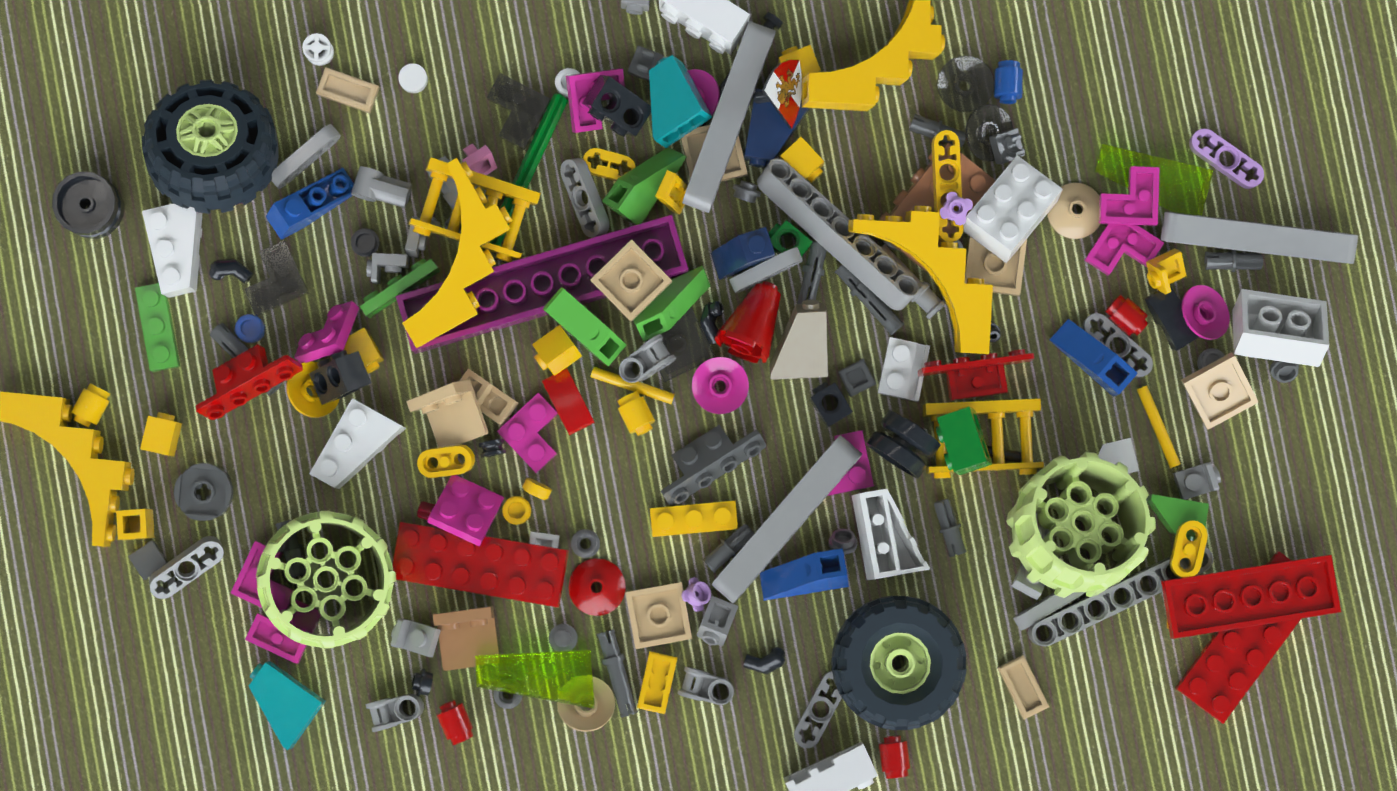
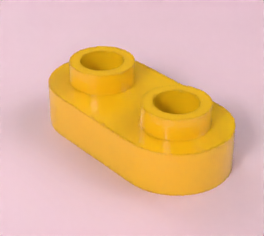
M462 444L430 448L419 455L417 466L420 473L428 478L459 475L472 469L475 463V455L468 446ZM459 454H462L465 457L464 463L459 462ZM432 457H434V458L437 459V461H438V466H437V467H435V466L432 465V463H431Z
M1198 521L1182 523L1176 533L1170 559V568L1176 576L1181 578L1195 576L1201 568L1208 533L1205 526ZM1189 530L1195 532V539L1192 541L1186 537V533ZM1182 558H1186L1189 561V566L1186 569L1180 566Z

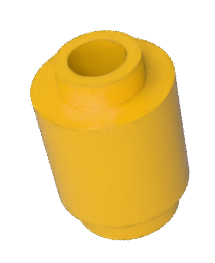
M90 383L87 389L84 388L71 411V413L76 415L73 420L88 428L91 423L97 425L110 402L108 398L111 393Z
M638 391L630 393L617 401L620 406L618 411L630 434L636 432L637 436H640L653 429L651 424L656 420L644 397H640Z

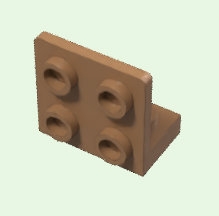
M493 606L433 614L434 626L441 629L439 643L444 671L500 663Z

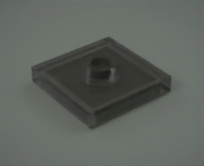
M692 307L670 330L661 334L665 347L671 355L674 354L676 357L674 362L659 371L664 383L699 367L703 362L711 358H715Z

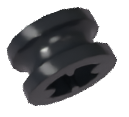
M504 439L479 443V447L483 449V453L480 454L481 458L505 454L506 449L502 448Z

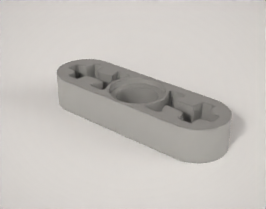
M332 124L323 127L273 170L271 181L278 189L286 186L340 139V133Z
M582 158L565 160L560 169L561 177L583 232L591 238L606 234L609 230V219L587 163ZM583 190L588 195L587 205L582 200Z
M792 248L731 278L729 281L734 293H739L801 263L803 259L798 248Z
M1094 313L1083 321L1082 329L1099 342H1101L1100 339L1104 335L1099 331L1092 333L1090 331L1092 325L1089 323L1090 321H1101L1100 328L1105 333L1109 332L1110 329L1113 331V334L1109 335L1104 343H1102L1109 349L1110 341L1113 338L1122 339L1125 343V349L1122 353L1117 354L1120 358L1126 356L1132 348L1135 351L1131 354L1134 359H1144L1143 367L1145 370H1137L1138 374L1135 378L1146 376L1151 372L1153 361L1150 355L1106 316ZM1130 358L1126 359L1125 362L1133 368L1135 363Z
M214 536L203 537L155 571L149 578L152 595L159 599L169 598L220 562L224 554L221 541ZM207 546L211 549L214 548L215 554H205L204 548ZM194 554H197L198 558L201 557L202 564H199L198 559ZM184 561H190L195 565L193 571L187 574L181 573L178 570V566ZM173 570L175 577H171L170 571ZM157 581H167L168 587L165 589L162 586L158 587Z
M1074 592L1065 598L1052 593L1020 612L1013 619L1020 631L1086 592Z
M832 671L827 672L822 677L794 730L795 741L803 748H812L819 742L842 699L836 688L831 694V697H836L834 703L824 696H818L821 690L827 693L830 685L826 681L828 678L834 679ZM817 701L826 702L829 706L828 714L821 718L816 717L812 712L814 703ZM809 715L812 720L823 724L820 729L816 725L814 726L812 734L815 738L813 741L808 739L805 743L801 741L802 735L799 734V731L801 729H808L810 722L805 721V719Z

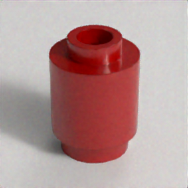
M1121 294L1105 310L1110 315L1109 319L1128 336L1132 333L1138 336L1148 325V322L1145 320L1148 314L1128 297L1125 299Z
M455 700L439 706L441 711L436 716L446 739H450L452 745L459 744L474 736L472 733L473 725L463 703L457 704Z
M901 735L883 737L884 742L878 745L882 772H885V778L892 779L909 776L910 760L907 740H901Z

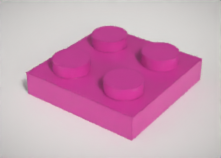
M451 475L429 515L427 523L480 546L504 501V497L462 477Z

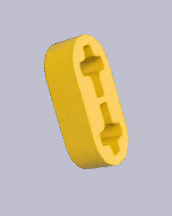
M600 148L589 149L583 157L592 175L617 181L621 176H619V170L611 168L612 164L621 166L623 162H626L629 169L632 170L636 167L630 157ZM595 155H600V161L608 163V165H598L596 169H593L592 164L588 160L589 158L594 159Z

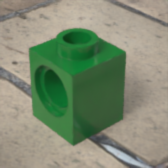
M787 220L782 225L776 223L768 233L774 252L777 254L790 250L780 245L779 240L784 235H790L795 239L796 244L793 248H798L801 257L812 244L809 238Z

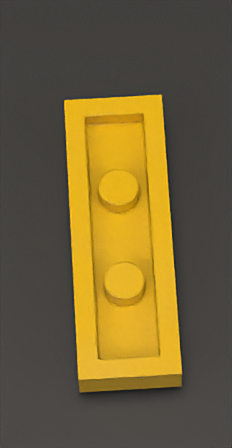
M736 501L650 508L652 537L738 529Z

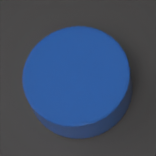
M246 314L237 320L235 332L240 340L246 343H256L264 336L265 325L259 317Z

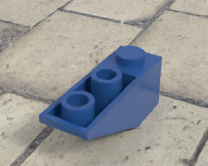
M341 168L273 203L266 218L282 240L305 228L352 197L351 192L354 183L344 168Z
M1067 319L1049 340L1113 397L1119 395L1138 374L1116 353L1070 319Z
M843 548L813 553L760 573L764 601L849 587Z

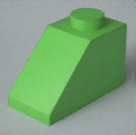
M1150 494L1146 498L1147 503L1170 534H1176L1179 526L1186 521H1198L1206 527L1208 503ZM1189 530L1186 533L1187 539L1190 541L1195 539V532L1193 530Z

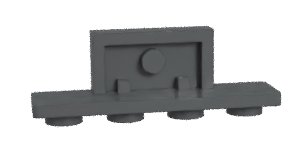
M718 425L672 454L671 456L684 476L661 490L669 506L683 503L690 495L701 488L708 487L714 480L725 473L733 471L737 465L748 458L758 455L766 447L758 430H755L732 444L722 427Z

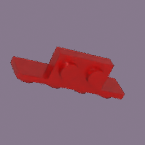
M257 344L212 370L217 394L195 406L196 412L210 420L219 419L231 410L246 404L256 396L268 392L281 382L291 379L294 375L303 371V366L288 355H284L268 364L265 348Z
M1025 349L1009 351L1006 357H998L997 353L981 355V360L970 361L969 357L952 359L953 364L942 365L941 360L924 363L925 367L918 370V377L946 373L950 401L1008 393L1004 365L1030 362L1035 357L1034 353L1026 354Z

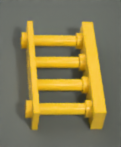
M430 157L426 171L431 172L432 182L420 220L411 218L408 225L414 226L413 232L429 237L432 232L460 241L461 234L458 233L461 225L459 196H457L447 229L431 224L443 182H447L448 178L453 179L447 162ZM471 171L474 176L469 180L474 189L480 186V188L486 190L485 195H487L488 200L484 206L486 209L497 204L498 200H502V196L514 199L512 204L515 205L511 216L513 222L508 225L511 230L506 232L502 247L486 243L481 248L497 253L495 258L505 262L520 259L522 253L513 251L524 212L526 208L529 209L530 204L534 206L538 204L541 193Z
M1041 399L926 403L923 405V416H931V422H934V437L941 444L935 453L936 466L926 468V474L933 473L934 479L951 478V472H954L948 469L944 454L947 453L945 442L941 443L936 433V427L939 426L937 417L969 406L976 411V414H988V419H991L993 464L975 471L1019 470V475H1032L1037 473V469L1044 468V462H1033L1031 417H1034V412L1041 410ZM1005 413H1016V418L1020 420L1022 463H1005L1002 421L1005 418Z

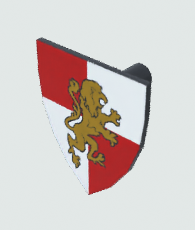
M786 60L779 63L767 78L762 92H755L753 95L756 104L771 102L789 129L793 128L801 104L802 74L800 60Z

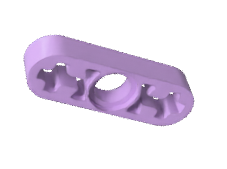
M1200 129L1191 136L1189 141L1191 151L1239 186L1251 189L1262 182L1264 178L1262 166L1213 131ZM1206 136L1209 146L1215 148L1218 144L1221 147L1211 157L1209 154L1213 150L1207 146L1203 149L1199 148L1200 142L1197 140V137L1201 139ZM1228 151L1233 155L1234 163L1232 166L1227 167L1220 163L1219 155L1221 152ZM1242 161L1244 164L1240 168L1245 171L1253 169L1255 171L1253 176L1256 180L1251 179L1248 182L1245 180L1246 174L1239 169L1236 174L1232 170Z

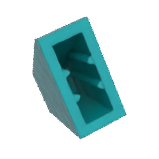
M674 55L660 59L656 66L649 70L653 138L657 143L667 148L711 119L712 115L685 65Z
M268 661L264 665L259 663L250 675V678L253 680L249 684V688L281 745L286 750H290L297 743L326 700L273 662Z

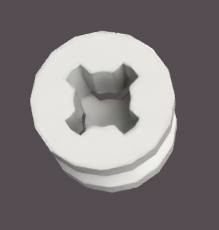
M311 34L303 42V53L312 64L322 66L332 60L334 55L333 46L323 34Z

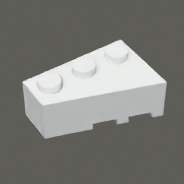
M174 203L142 211L161 294L171 298L197 291L203 213L195 212L193 207L185 209Z
M352 398L313 466L310 475L334 488L340 489L406 428Z
M888 489L851 495L867 580L930 569L920 554L915 539L911 537L903 522L904 519Z
M860 742L783 779L789 791H849L855 787H858V790L870 786L874 783L873 778L878 775L864 744Z

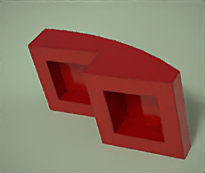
M567 368L555 376L552 375L542 380L569 436L595 423Z

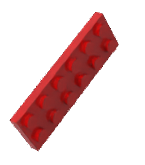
M400 522L392 566L393 571L396 572V580L559 607L569 550L487 536L484 537L481 545L477 546L440 528Z
M1276 551L1267 564L1292 560L1280 551ZM1301 619L1216 632L1175 689L1218 722L1224 724Z
M1332 555L1161 581L1170 639L1341 612Z

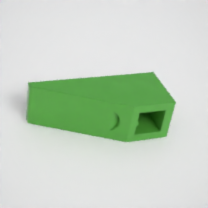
M669 147L619 177L602 202L624 220L634 225L641 224L658 200L655 195L666 171L677 173L687 157Z
M703 266L672 279V283L633 320L643 342L670 330L707 291L710 283Z
M562 287L543 308L581 345L608 367L627 345Z

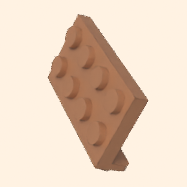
M950 143L943 146L945 155L942 157L938 156L939 161L945 159L954 160L953 155L947 156V149L952 146ZM932 152L928 156L931 162L925 170L920 167L910 179L913 182L907 192L903 189L893 201L896 205L890 214L885 212L878 221H885V216H902V222H905L906 212L914 211V206H931V212H934ZM960 152L962 198H969L974 207L995 180ZM944 164L941 166L939 174L942 179L951 180L954 176V169L952 166ZM944 193L941 197L942 206L947 201L946 195L948 193ZM947 219L948 224L942 228V231L948 233V237L951 238V234L956 232V227H952L950 220ZM938 239V247H941V242H942V241L939 240V239ZM893 245L925 272L927 271L910 254Z

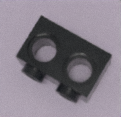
M605 75L598 77L582 103L589 108L587 112L589 115L601 122L603 119L607 120L612 124L610 129L622 137H625L626 134L636 137L651 114V106L610 76ZM605 93H608L610 97L609 104L603 107L601 98ZM627 109H630L632 112L631 120L625 123L623 115Z
M344 350L333 354L330 358L317 363L318 369L309 373L322 405L346 397L371 384L359 351L347 354V351Z

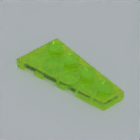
M1101 144L1094 172L1128 189L1129 168L1131 166L1160 167L1159 206L1174 213L1202 216L1214 170Z
M591 650L475 656L476 687L594 709Z

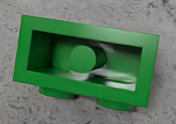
M969 406L937 417L939 426L936 427V433L941 443L945 442L948 453L944 454V458L949 470H953L958 475H963L992 465L976 411Z

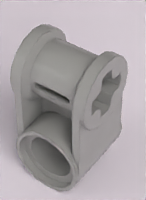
M661 334L649 339L620 363L619 374L624 381L628 383L644 381L676 360L675 355H671L662 342L663 337ZM634 362H636L640 368L638 376H636L632 371V366Z
M684 667L686 675L682 689L678 690V695L717 705H724L731 701L735 689L730 680L711 675L699 669ZM694 677H696L694 688L691 690ZM723 683L727 685L729 696L726 699L722 700L714 696L713 688L716 684Z
M416 694L385 698L365 704L366 709H370L374 724L372 732L395 727L397 724L416 719L424 710V702ZM405 700L414 702L416 710L413 715H408L404 712L403 703Z

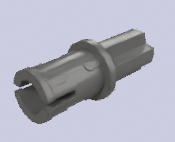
M917 114L914 115L909 129L911 132L932 139L939 132L950 130L958 136L960 148L964 145L966 139L965 132L943 125L941 120L936 122ZM944 136L943 140H941L942 142L950 143L951 145H953L952 141H947V136Z
M1235 250L1225 253L1205 252L1204 264L1206 265L1204 267L1205 270L1224 269L1235 272V269L1260 270L1263 266V256L1260 253H1236Z
M943 499L935 502L934 507L941 526L939 533H943L949 557L966 553L967 550L959 530L961 524H957L951 501Z
M291 520L275 524L277 530L282 528ZM296 532L282 544V549H280V552L284 554L286 563L293 558H303L300 550L303 546L299 544ZM295 562L290 566L289 574L292 578L305 575L306 569L302 563Z
M743 524L726 540L721 539L722 543L702 560L715 573L732 556H736V553L744 547L754 535V532L748 525Z

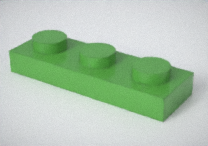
M422 259L411 267L412 272L403 277L400 274L387 283L389 287L379 293L376 290L363 299L365 303L360 306L364 314L368 318H372L397 301V295L412 291L439 273L440 270L432 259L428 261Z
M159 283L136 287L135 292L150 371L156 372L181 367L168 297L161 294Z

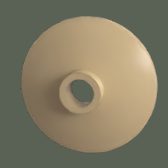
M1068 183L1061 186L1063 189L1057 203L1047 214L1050 225L1058 234L1069 239H1082L1091 235L1101 224L1099 223L1100 196L1093 188L1082 183ZM1075 204L1081 206V214H1075L1072 211V206Z
M593 676L576 677L567 682L561 689L557 699L558 713L563 722L572 729L583 732L597 730L603 727L614 713V694L611 688L599 678ZM587 703L592 708L589 711H583L581 706Z

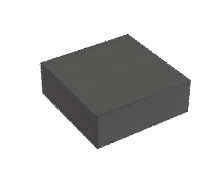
M864 359L837 372L850 397L876 385Z
M154 540L128 556L143 580L150 578L155 571L168 563Z

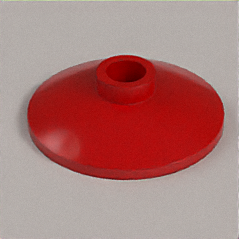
M590 559L578 565L572 572L568 586L569 595L574 605L580 611L588 615L601 616L614 611L621 604L626 591V583L621 570L615 564L605 559ZM596 581L602 584V590L599 593H595L591 589L592 583Z

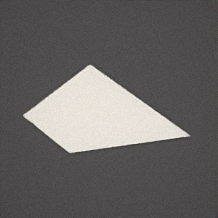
M1131 438L1103 444L1098 454L1100 459L1113 464L1121 462L1128 467V473L1139 471Z

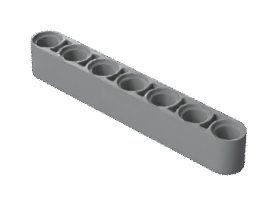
M751 21L748 22L682 204L707 213L710 212L770 51L776 30Z
M777 158L768 163L757 179L759 189L887 306L894 310L904 309L919 291V284L916 279L868 235L848 232V222L850 219L787 162Z
M1164 212L1160 240L1354 264L1359 235Z
M840 435L712 583V586L734 604L859 460L862 453Z
M1206 547L1203 563L1196 575L1207 571L1213 564V554ZM1171 556L1124 578L1099 595L1093 597L1086 596L1051 613L1028 628L1029 639L1036 645L1050 646L1163 592L1161 581L1170 580L1165 571L1166 567L1170 564ZM1186 558L1181 559V568L1186 569L1189 566V561ZM1146 575L1152 580V587L1147 592L1140 588V580ZM1118 588L1124 589L1127 595L1125 602L1122 604H1118L1114 600V592ZM1096 600L1101 606V611L1097 616L1093 617L1088 612V605L1091 601ZM1070 612L1075 617V624L1073 627L1066 629L1062 625V617ZM1041 625H1045L1049 629V637L1045 641H1040L1036 637V630Z

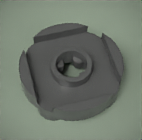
M206 463L195 464L185 470L176 480L174 486L175 502L185 515L191 519L199 521L213 520L224 515L231 505L233 485L228 473L219 467ZM203 484H207V488L211 490V495L207 496L206 500L203 501L201 500V495H197L196 491L197 489H202Z

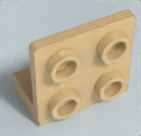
M470 379L450 383L406 401L410 412L421 410L422 414H427L438 447L460 445L488 434V429Z

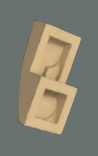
M467 369L460 381L470 379L481 412L503 426L519 403L470 369Z

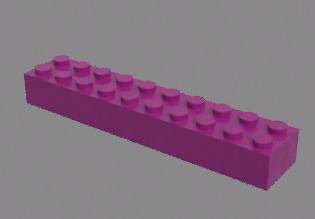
M665 216L492 267L495 272L465 288L467 293L471 291L474 293L480 304V307L476 308L478 315L418 348L415 347L406 331L411 351L418 354L549 315L543 308L561 287L582 305L607 298L590 279L631 240L670 279L687 273L688 267L673 216ZM444 282L397 295L396 299L403 322L420 311L437 294Z

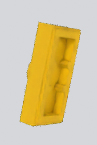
M667 170L655 197L670 211L680 215L685 204H682L688 185L676 173Z
M649 651L637 708L665 714L678 657Z

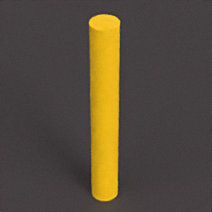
M593 367L590 376L591 378L633 392L638 391L639 394L668 404H672L675 395L642 382L628 383L620 375L597 367Z
M1148 386L1137 389L1169 467L1173 468L1180 465L1181 463Z

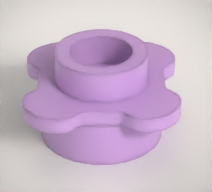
M956 192L948 193L946 195L947 201L944 203L943 208L939 210L940 216L943 219L947 218L954 221L956 225L965 224L966 214L973 207L972 201L969 198L963 199L958 197ZM954 206H958V211H954Z
M693 577L688 580V587L682 591L681 595L683 601L691 604L693 610L699 612L703 610V604L709 602L711 590L705 582H699L697 578Z

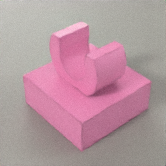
M470 144L463 149L468 157L464 158L462 162L466 161L471 171L488 175L497 169L492 152L486 145L477 150L474 144Z

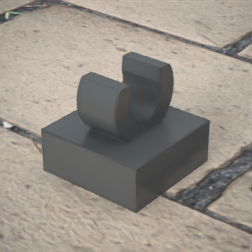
M637 46L628 69V74L650 82L649 70L655 67L656 63L664 58V55Z
M1011 128L989 137L996 164H1004L1013 160L1017 155L1019 157L1025 155V149H1023L1018 128Z

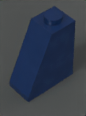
M756 89L755 92H762V89ZM802 96L799 112L792 129H789L771 102L759 104L753 102L744 160L750 161L749 165L765 168L766 164L777 158L810 109L802 107Z
M766 227L738 235L710 253L719 280L743 273L775 256Z

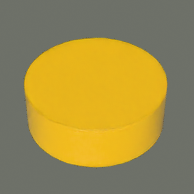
M526 478L522 486L524 491L543 500L548 499L552 492V489L530 478Z
M520 496L510 497L505 501L502 508L506 521L514 525H521L528 521L532 512L530 503Z

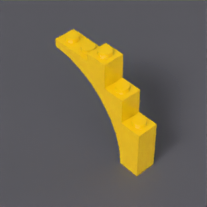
M908 0L903 19L893 37L871 58L845 69L832 72L808 73L802 79V107L869 111L879 100V87L876 84L901 86L912 74V61L909 59L934 60L939 56L945 47V36L942 35V25H931L934 19V7L931 6V0Z
M457 158L448 162L447 165L456 183L461 205V236L458 253L448 277L437 294L420 311L402 323L416 348L478 315L476 308L480 307V304L472 291L467 293L465 288L495 272L492 266L496 262L489 249L483 251L481 246L511 230L508 224L513 222L505 207L499 209L497 204L487 209L484 207L483 204L488 202L480 186L474 189L469 179L474 175L466 161L460 163Z
M914 206V211L906 212L905 222H902V216H885V221L874 220V215L857 214V219L849 220L848 232L871 235L890 242L910 254L927 270L939 287L949 308L954 329L955 352L989 354L993 285L984 284V279L967 278V283H965L966 249L958 248V243L941 242V247H938L940 212H931V206Z
M0 392V421L34 432L53 445L69 462L79 477L89 502L92 518V546L111 547V541H115L117 532L116 524H113L114 513L119 510L120 497L116 496L117 490L128 491L129 485H132L134 482L135 473L134 469L131 468V463L98 459V453H102L104 439L100 436L101 431L67 427V423L71 421L73 413H71L73 406L70 405V399Z

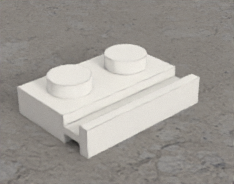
M889 337L877 393L918 402L924 376L918 377V370L925 367L924 363L927 362L930 346Z

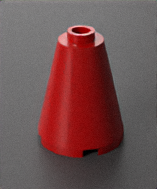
M763 281L762 284H755L717 332L715 337L717 345L721 347L724 343L730 347L728 353L742 360L758 363V360L762 359V362L766 363L770 355L781 294L777 291L778 287L767 281Z

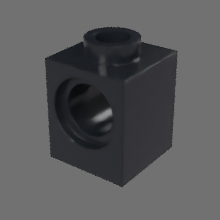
M824 382L812 390L814 395L809 400L826 428L853 412L836 383L829 386L827 382ZM830 395L837 400V408L835 410L828 411L823 408L822 398L824 396Z

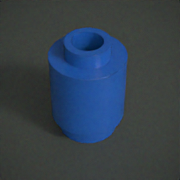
M1000 61L998 62V68L995 69L994 97L1000 99L999 102L1002 104H1014L1017 102V99L1022 98L1023 69L1020 68V62Z

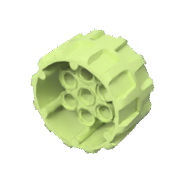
M1085 452L1079 458L1070 460L1065 456H1059L1038 471L1019 490L1016 505L1009 511L1006 520L1007 524L1012 528L1013 542L1009 546L1011 555L1020 559L1025 569L1029 572L1026 577L1032 583L1039 581L1055 589L1054 594L1056 596L1065 598L1074 592H1086L1088 597L1099 595L1123 580L1148 555V548L1144 546L1148 535L1156 529L1155 517H1150L1146 501L1149 493L1144 485L1139 487L1136 481L1128 474V467L1121 462L1113 464L1102 460L1095 452ZM1056 483L1058 489H1065L1059 498H1051L1044 502L1047 497V491L1042 487ZM1090 488L1094 489L1100 494L1096 497H1093ZM1070 492L1079 495L1080 503L1071 499ZM1097 504L1103 505L1104 509L1107 510V515L1101 514L1098 511ZM1048 508L1056 510L1059 519L1052 518L1049 515ZM1036 513L1039 524L1045 529H1049V533L1043 539L1037 526ZM1116 514L1120 520L1121 527L1116 522H1112L1111 518ZM1075 520H1079L1085 525V531H1081L1076 527ZM1102 532H1106L1111 536L1112 543L1104 541ZM1053 536L1059 537L1063 541L1064 546L1061 548L1056 546L1053 542ZM1080 548H1084L1089 552L1090 560L1081 556ZM1114 548L1116 549L1112 553L1113 560L1117 561L1114 568L1106 570L1105 565L1102 563L1094 565L1100 559L1102 553H1108ZM1068 554V559L1072 566L1060 560L1059 557Z
M328 510L309 513L291 520L270 538L259 560L256 580L258 596L263 611L280 632L304 645L334 648L362 639L387 614L390 608L389 602L393 585L396 581V572L393 571L392 562L387 550L388 545L384 539H381L364 523V520L347 514ZM321 524L340 526L355 533L360 537L357 541V546L341 547L336 552L333 551L331 543L325 538H320ZM307 527V532L312 535V540L306 546L305 552L307 557L305 559L293 558L287 563H283L280 559L275 558L279 548L291 535ZM317 542H321L327 547V554L322 559H316L311 554V548ZM367 548H370L378 566V589H369L364 578L355 575L354 572L361 563L360 552ZM344 551H350L355 556V563L350 568L343 567L339 562V557ZM295 562H300L305 566V575L301 579H294L289 574V568ZM271 569L284 570L285 578L297 586L291 593V606L287 610L284 609L279 612L273 600L270 588ZM322 571H329L334 578L332 585L327 588L321 587L317 581L318 575ZM352 579H356L361 583V591L356 596L348 595L345 589L347 582ZM300 591H307L311 594L312 601L308 607L301 608L296 604L295 598ZM365 595L374 600L366 615L355 625L345 630L340 626L339 619L346 611V600L357 601ZM330 599L336 600L340 605L339 612L334 616H328L324 612V604ZM314 607H318L319 614L324 619L331 621L332 626L329 629L330 634H313L302 631L289 622L293 619V614L296 611L305 613L313 610Z

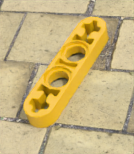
M950 130L941 131L932 139L934 212H939L943 208L940 200L944 193L956 192L958 197L962 198L960 142L956 133ZM944 136H947V141H952L953 145L948 147L947 156L953 155L954 160L945 159L939 161L938 156L942 157L945 155L944 147L938 144L939 141L943 140ZM948 164L954 169V176L951 180L941 178L939 170L942 165ZM954 206L953 209L954 211H958L959 208L958 206ZM940 216L939 240L942 242L957 241L963 234V225H956L954 221L950 220L951 226L956 227V232L952 233L951 238H949L948 233L942 231V228L947 226L948 220L947 218L942 219Z

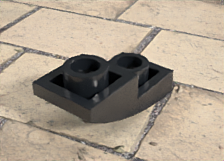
M1170 286V293L1165 295L1158 290L1145 298V302L1154 322L1161 325L1171 349L1178 351L1199 338V336L1187 325L1182 313V302Z

